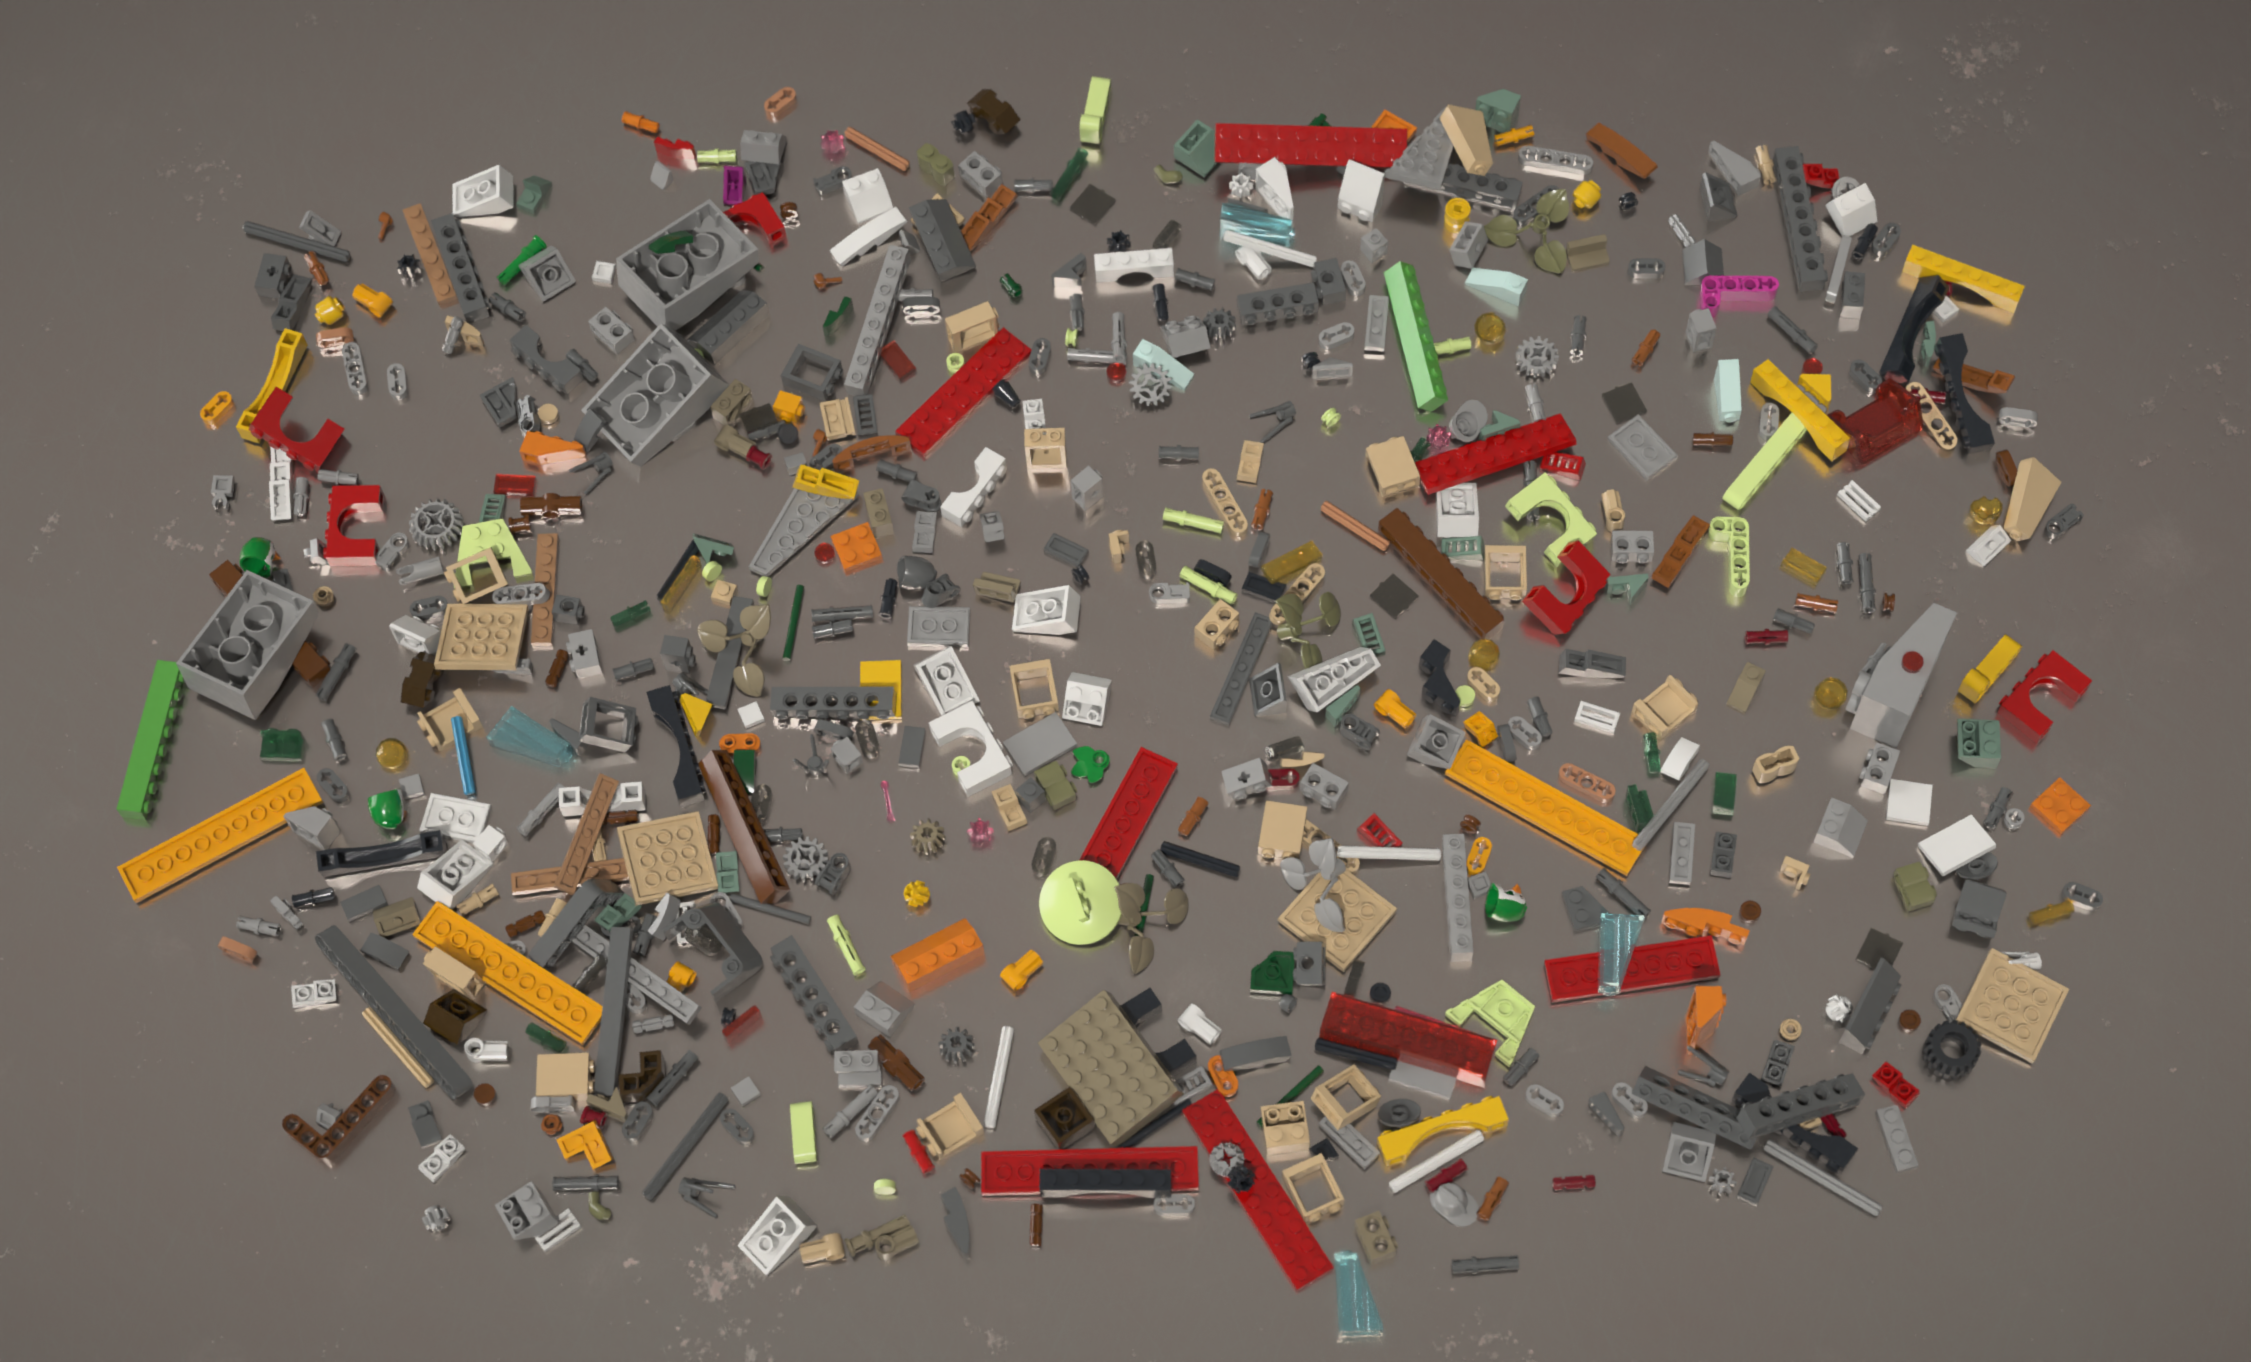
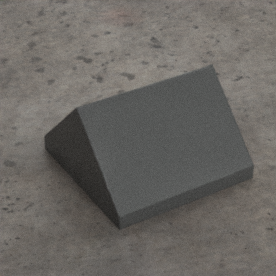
M1705 172L1701 179L1700 193L1707 221L1737 217L1730 183Z
M1703 239L1682 250L1685 285H1702V280L1706 276H1724L1722 248Z
M1280 663L1249 678L1255 716L1286 713L1287 699Z

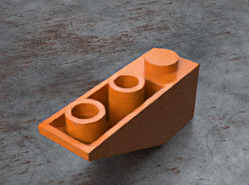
M527 431L519 450L523 461L539 465L586 457L584 446L579 442H568L557 436L549 437L538 431Z

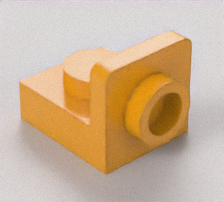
M1480 711L1463 722L1465 728L1477 738L1481 747L1486 746L1498 737L1494 723Z

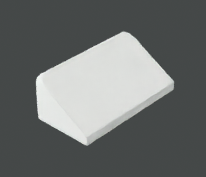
M1993 525L1966 551L1982 566H1985L2011 539L2001 525Z

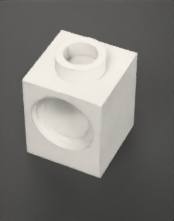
M488 825L474 841L473 845L479 853L493 862L508 845V842L505 838L506 834L500 828L496 827L494 829Z

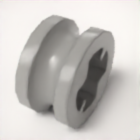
M2016 808L2009 809L2004 816V824L2010 829H2018L2024 821L2023 812ZM2012 815L2017 816L2015 823L2012 822Z

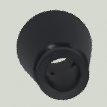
M1002 379L992 389L995 392L994 395L1012 409L1021 402L1009 381L1006 382Z

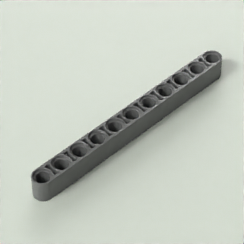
M332 925L315 935L316 944L450 1098L456 1099L473 1088V1083L466 1072L337 926Z

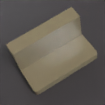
M1605 234L1567 242L1566 254L1572 271L1609 264L1610 259L1606 250L1607 238Z
M983 572L980 579L975 578L973 587L978 595L1014 603L1021 582L1019 579Z
M413 897L373 911L374 922L381 937L389 936L421 923Z

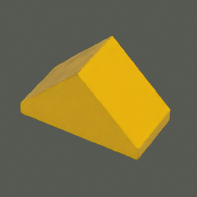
M1801 374L1797 386L1802 385L1806 392L1809 391L1820 401L1819 404L1822 403L1828 410L1831 402V375Z
M686 693L681 694L680 704L695 737H698L712 704Z

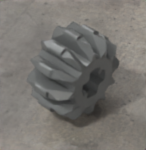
M1214 307L1213 313L1208 311L1203 319L1208 337L1215 336L1216 341L1220 337L1225 341L1226 336L1231 337L1236 329L1235 316H1231L1230 310L1224 312L1223 307L1220 311Z
M959 1027L955 1028V1032L948 1028V1035L942 1034L941 1039L943 1041L938 1042V1046L942 1048L940 1054L942 1056L946 1055L945 1059L947 1062L952 1058L954 1064H957L960 1058L965 1062V1055L971 1057V1050L975 1048V1044L972 1043L973 1036L968 1035L966 1029L960 1033Z

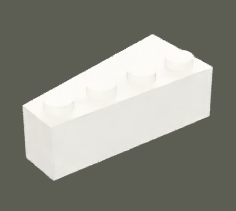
M1359 647L1287 677L1307 710L1319 712L1381 665L1370 648Z

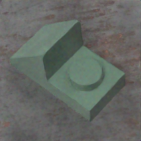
M534 175L523 180L525 189L516 203L517 208L535 214L552 185L551 181Z
M1493 410L1492 421L1494 425L1488 424L1480 429L1479 439L1484 441L1488 437L1505 434L1506 431L1520 428V421Z
M695 533L692 535L707 564L709 563L712 550H715L714 553L721 556H726V554L732 555L734 546L731 543Z
M1648 573L1608 577L1606 591L1616 595L1627 592L1629 605H1631L1647 586Z

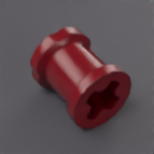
M753 445L746 455V461L758 464L762 470H765L772 460V454L764 453L756 445Z
M586 1106L582 1112L580 1123L589 1124L596 1120L600 1130H602L606 1124L608 1113H601L591 1109L590 1106Z

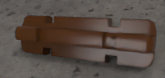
M559 649L556 653L557 658L554 659L549 670L550 675L545 680L548 687L555 688L558 683L557 678H560L565 666L564 662L567 661L569 656L566 650Z
M635 809L628 810V812H625V810L608 812L602 825H606L607 822H610V824L626 823L628 820L629 822L638 821V812Z
M710 814L708 816L707 845L709 853L716 854L719 853L720 818L717 814Z
M539 910L533 916L530 914L515 921L516 924L511 923L505 926V930L509 937H513L519 931L521 933L536 926V923H543L546 917L543 911Z
M1042 1204L1031 1205V1236L1029 1243L1033 1247H1039L1042 1243L1040 1236L1042 1235Z

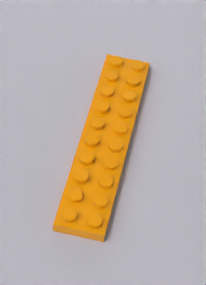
M1467 739L1458 751L1451 769L1445 771L1446 776L1625 876H1628L1644 850L1643 848L1641 851H1638L1632 846L1633 841L1639 834Z
M302 768L118 866L117 869L135 903H138L287 823L283 817L285 813L314 806L317 807L324 802L305 768Z
M438 901L412 934L414 938L432 949L437 947L472 969L486 984L581 1045L585 1044L601 1021L602 1005Z

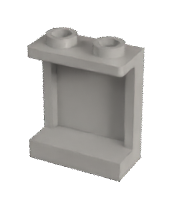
M878 1050L834 1051V1071L838 1073L839 1088L868 1087V1085L882 1087V1065Z

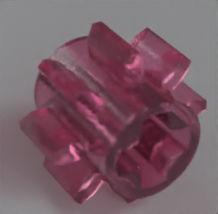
M827 130L825 136L821 135V148L826 149L827 154H838L840 149H844L842 143L844 142L843 135L838 136L837 130Z
M1436 424V427L1433 429H1428L1429 435L1426 436V441H1431L1430 448L1434 447L1441 450L1444 445L1449 446L1451 433H1447V426L1442 427Z
M978 818V821L970 822L972 829H968L967 834L972 836V843L976 841L982 846L986 840L991 841L989 834H993V828H988L990 825L989 821L984 822Z

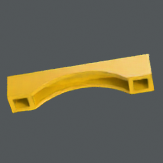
M1912 245L1902 270L1903 273L1919 279L1921 277L1939 275L1945 281L1960 284L1977 292L1989 300L1995 307L2011 313L2015 312L2025 287L2024 285Z
M284 329L276 345L273 363L266 382L254 402L243 411L236 425L241 438L260 443L261 439L251 434L249 430L250 424L275 387L286 391L308 346L303 333Z
M1769 359L1753 369L1750 383L1764 396L1777 400L1787 407L1808 430L1818 449L1831 461L1847 451L1850 437Z
M1488 1096L1482 1099L1480 1103H1468L1459 1110H1447L1441 1113V1116L1435 1118L1432 1116L1426 1117L1420 1121L1421 1123L1400 1127V1130L1394 1132L1392 1130L1384 1131L1377 1137V1145L1387 1167L1407 1160L1412 1150L1421 1141L1439 1131L1450 1128H1471L1488 1133L1508 1126L1509 1119L1500 1096L1495 1098Z

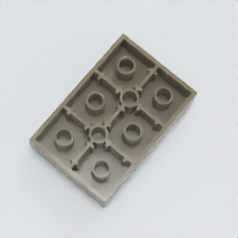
M1106 990L1101 991L1038 1042L1067 1085L1071 1087L1108 1142L1116 1147L1129 1139L1185 1094L1114 996Z

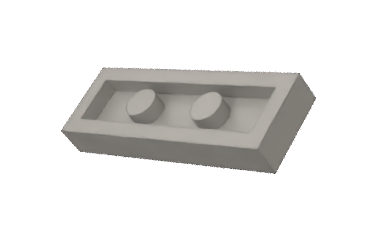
M1369 295L1365 350L1384 352L1389 296Z
M1674 822L1669 883L1691 885L1695 824Z
M1898 1105L1876 1110L1875 1113L1896 1173L1917 1168L1919 1165Z
M1326 1116L1318 1123V1126L1364 1170L1380 1156V1152L1350 1123L1340 1130H1337Z

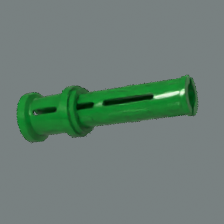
M534 235L533 240L526 247L523 246L521 253L496 277L498 281L506 286L521 270L518 265L535 256L542 249H546V243L540 237Z

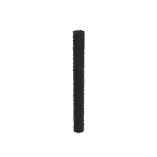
M1189 1099L1185 1100L1117 1147L1131 1148L1183 1113L1182 1110L1190 1106L1192 1102Z

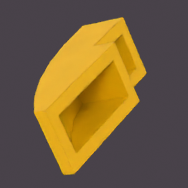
M801 464L797 470L793 488L828 497L854 499L859 480L825 468L817 470Z

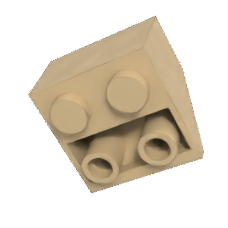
M1304 1101L1261 1106L1267 1155L1309 1150L1310 1139Z

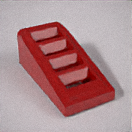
M1554 452L1543 456L1540 470L1581 480L1586 463L1582 456ZM1551 458L1554 459L1552 466L1549 465ZM1559 460H1560V461H1561L1560 467H1557L1558 462H1559Z
M1375 813L1370 815L1357 828L1375 847H1385L1390 840L1394 842L1390 847H1399L1403 844ZM1372 823L1375 824L1370 831L1367 829ZM1380 829L1381 832L1375 837L1373 833ZM1386 834L1388 837L1381 843L1379 839Z

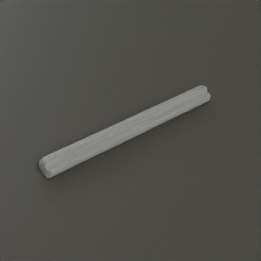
M1704 759L1698 761L1632 843L1634 848L1641 851L1706 772L1709 767L1707 761Z
M1769 1139L1765 1144L1764 1150L1874 1216H1878L1883 1206L1777 1142Z

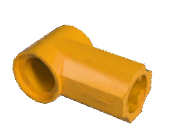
M363 283L358 284L352 294L353 299L365 305L370 312L379 318L393 304L392 299L383 292L378 293Z
M1387 689L1373 704L1380 714L1389 716L1404 729L1409 727L1416 718V713L1403 704L1399 696L1390 689Z
M1029 950L1015 964L1011 963L1006 966L1000 973V977L1014 991H1017L1027 982L1028 977L1043 965V961L1035 951Z
M677 961L672 966L666 982L682 993L685 987L688 988L693 983L697 972Z

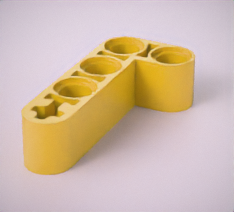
M2005 634L1981 663L1967 673L1958 692L1975 704L2019 654L2023 646Z

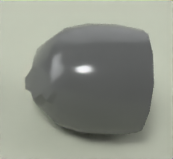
M904 555L897 563L900 588L922 590L926 588L927 583L935 580L937 577V571L927 559Z

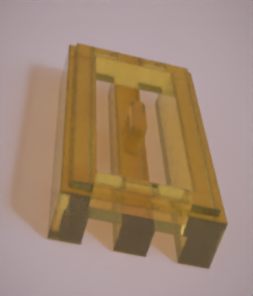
M1794 548L1790 549L1785 559L1781 562L1782 567L1815 586L1827 569L1826 566ZM1788 561H1791V562H1793L1794 564L1800 566L1801 569H1799L1798 567L1792 565V564L1789 563ZM1805 571H1808L1817 577L1815 578L1812 575L1806 573Z

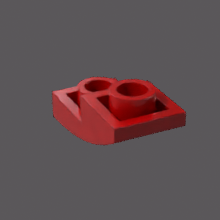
M659 136L654 141L656 152L662 155L684 160H692L697 157L695 148L689 141L677 139L673 144L669 139H663Z
M1803 164L1806 183L1832 189L1834 183L1840 179L1838 168H1823L1822 164Z
M1887 1061L1872 1075L1875 1082L1905 1109L1920 1095V1090L1905 1080L1903 1073Z

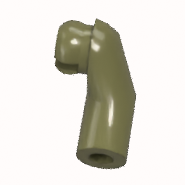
M1158 165L1154 169V172L1166 184L1177 183L1183 178L1180 171H1166L1162 165Z
M599 1192L588 1193L590 1214L598 1220L609 1219L611 1217V1210L600 1204Z

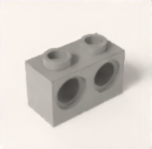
M975 151L958 165L959 176L986 198L1003 184L1001 170L996 166L993 167L985 156L979 155Z
M605 307L588 321L591 331L616 354H619L634 341L632 327L627 322L623 323L614 310L611 312Z
M1709 308L1704 310L1697 309L1689 314L1685 333L1693 353L1712 348L1717 328Z
M1612 531L1611 561H1617L1618 563H1626L1628 561H1637L1638 563L1652 562L1654 555L1653 531ZM1618 546H1624L1626 549L1621 550ZM1639 546H1644V547H1646L1647 549H1646V550H1641V549H1639L1638 547H1639Z
M1877 742L1874 749L1869 748L1865 759L1869 761L1868 766H1863L1859 778L1863 779L1861 787L1885 795L1900 750ZM1877 757H1884L1886 761H1880ZM1871 775H1878L1880 779H1874Z
M1312 763L1300 782V791L1308 798L1313 797L1317 799L1324 807H1331L1336 810L1348 791L1349 782ZM1315 780L1318 781L1319 784L1314 786L1311 785L1309 782ZM1333 790L1336 791L1337 794L1332 796L1329 795L1327 792Z

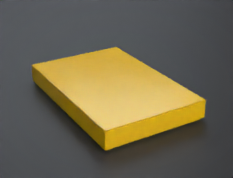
M901 660L860 661V687H894L897 693L895 717H889L888 719H902ZM872 701L869 706H876L878 701ZM869 716L868 719H861V720H887V719H879V718H877V717H870V716Z

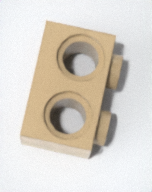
M1220 599L1195 626V637L1214 650L1218 645L1221 646L1225 642L1230 631H1235L1239 626V612ZM1226 616V617H1229L1230 619L1224 621V620H1221L1220 618ZM1209 631L1217 632L1214 635L1208 634Z

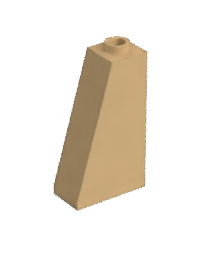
M1447 105L1440 116V120L1467 173L1485 176L1493 161L1483 111Z
M2035 457L2021 460L2019 463L2003 528L2016 541L2029 539L2032 536L2061 484V481Z

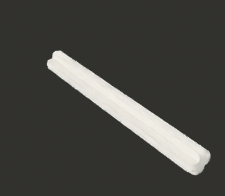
M1226 230L1224 233V241L1303 265L1314 267V262L1317 260V257L1238 232Z
M1338 846L1337 850L1338 857L1435 861L1441 859V850L1433 848Z
M1003 1026L984 1119V1127L994 1129L996 1126L1014 1034V1028L1010 1026Z
M1480 1130L1472 1132L1389 1182L1391 1190L1394 1193L1398 1192L1484 1140L1482 1132Z

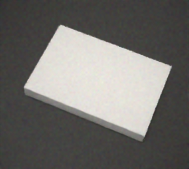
M431 793L419 831L420 833L441 830L445 838L474 843L486 828L492 806L487 803Z
M1969 815L1919 842L1918 847L1943 877L1995 849L1996 843L1976 819Z

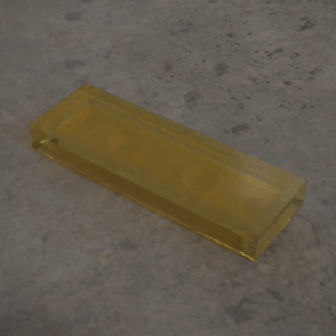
M1310 541L1262 565L1261 571L1269 582L1274 584L1321 560L1323 554L1313 541Z
M691 556L662 599L661 605L664 612L668 614L672 612L701 569L699 557Z

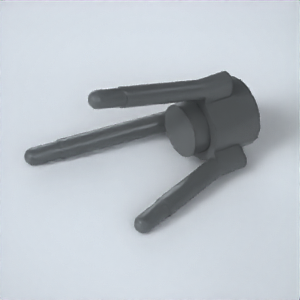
M1291 401L1249 415L1250 418L1276 412L1280 420L1284 419L1260 443H1264L1286 424L1293 421L1292 416L1296 415V410Z
M603 452L594 459L569 469V472L572 473L593 464L597 471H603L588 486L584 494H588L606 474L611 472L609 467L613 465V461L607 452Z
M685 673L677 675L672 682L679 698L681 694H688L690 692L698 696L699 692L694 687L708 694L706 688L695 682L691 677L688 678Z
M811 734L810 742L813 756L808 759L807 766L797 759H793V762L802 768L806 774L810 773L811 775L818 776L823 772H827L829 760H825L823 763V760L818 757L814 735Z
M1688 1045L1687 1049L1711 1067L1707 1074L1711 1078L1679 1070L1678 1073L1709 1083L1713 1087L1716 1083L1722 1085L1730 1071L1702 1048H1698L1697 1051Z
M684 1177L679 1185V1194L684 1195V1200L693 1203L706 1213L717 1218L718 1215L694 1199L693 1196L697 1197L700 1191L714 1192L713 1189L701 1185L732 1189L735 1188V1185Z

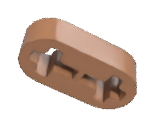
M784 87L767 99L764 103L765 113L769 117H777L793 106L797 100L795 90L791 87Z
M347 327L324 330L316 334L317 346L321 348L341 346L354 341L353 330Z
M224 936L217 945L222 951L251 963L258 954L253 948Z

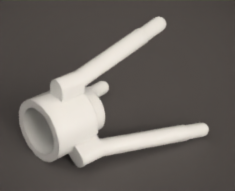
M2029 951L2001 952L2008 957H2020V959L2009 960V964H2023L2033 970L2041 969L2042 962L2038 953H2029Z

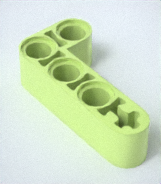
M1091 78L1085 113L1081 115L1080 142L1100 144L1111 91V79Z
M1715 517L1711 520L1708 536L1716 542H1728L1729 592L1734 597H1742L1746 594L1750 581L1749 524L1746 519L1741 517ZM1714 528H1721L1722 531H1717ZM1735 528L1741 529L1742 532L1736 531ZM1739 546L1742 550H1737L1735 547ZM1735 565H1741L1743 568H1737Z

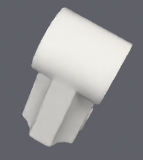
M1244 246L1235 250L1239 262L1242 265H1247L1257 279L1266 278L1272 271V268L1262 257L1260 251Z
M1192 1003L1177 1019L1184 1029L1189 1032L1193 1031L1209 1045L1214 1043L1222 1032V1029L1205 1017L1204 1012Z
M471 1038L464 1046L468 1059L474 1063H479L483 1060L507 1061L509 1055L508 1041H481L478 1038ZM475 1047L481 1048L478 1053H470Z

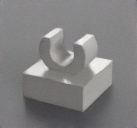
M317 538L310 540V548L304 549V557H310L311 562L316 561L321 565L328 564L327 559L323 556V549L327 545Z
M322 1103L317 1110L316 1123L329 1129L343 1114V1109L341 1108L337 1111L333 1109V1103L329 1105Z

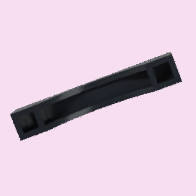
M1939 275L1921 277L1917 283L1879 371L1889 384L1909 382L1915 369L1913 346L1916 336L1927 318L1943 303L1949 286Z
M1960 333L1940 337L1934 350L1936 356L1940 358V372L1946 379V392L1950 393L1951 409L1956 413V427L1962 434V447L1966 448L1967 455L1991 450L1995 441L1990 424L1981 419L1972 409L1963 391L1961 380L1962 367L1968 352L1964 335Z
M670 685L647 691L654 718L671 730L679 744L680 760L673 785L680 807L705 801L703 793L706 792L703 780H698L697 776L701 774L698 762L693 763L692 757L696 756L693 745H688L687 743L690 735L687 726L683 727L681 723L685 718L682 709H677L676 703H679L677 692H672Z
M441 830L421 833L404 840L382 845L316 851L318 872L323 877L437 858L446 853L447 848L445 835Z
M1749 1072L1735 1091L1732 1099L1741 1108L1748 1102L1756 1103L1765 1097L1770 1096L1772 1098L1768 1085ZM1798 1125L1775 1131L1777 1134H1783L1789 1138V1141L1794 1146L1805 1149L1811 1158L1819 1159L1825 1163V1166L1831 1172H1838L1840 1175L1859 1149L1841 1136L1816 1134Z
M1040 1169V1197H1067L1089 1193H1120L1147 1198H1171V1170Z

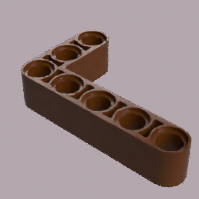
M377 1076L323 1135L319 1134L296 1114H289L284 1117L282 1127L289 1137L319 1162L331 1164L394 1096L396 1091L395 1085L388 1076ZM389 1084L386 1090L380 1091L382 1085ZM374 1100L371 1106L365 1107L367 1101ZM359 1116L358 1121L350 1123L353 1117ZM293 1123H298L297 1128L290 1130V1126ZM344 1132L341 1139H335L338 1133ZM314 1136L311 1142L305 1143L307 1137ZM328 1148L329 1152L326 1155L321 1156L320 1154L322 1150Z

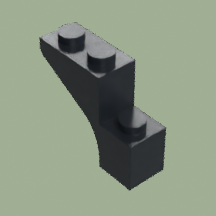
M1433 639L1419 660L1421 669L1428 674H1432L1423 685L1422 695L1428 702L1436 703L1445 713H1451L1456 717L1459 713L1460 700L1444 672V666L1450 659L1451 650Z

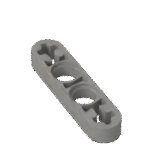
M1523 146L1518 154L1519 162L1525 166L1587 175L1593 169V160L1587 155L1533 146ZM1526 153L1529 154L1528 158H1525ZM1547 155L1551 158V161L1544 162L1541 160V157ZM1568 159L1571 163L1569 165H1562L1560 160Z
M1842 235L1825 301L1835 303L1852 237Z

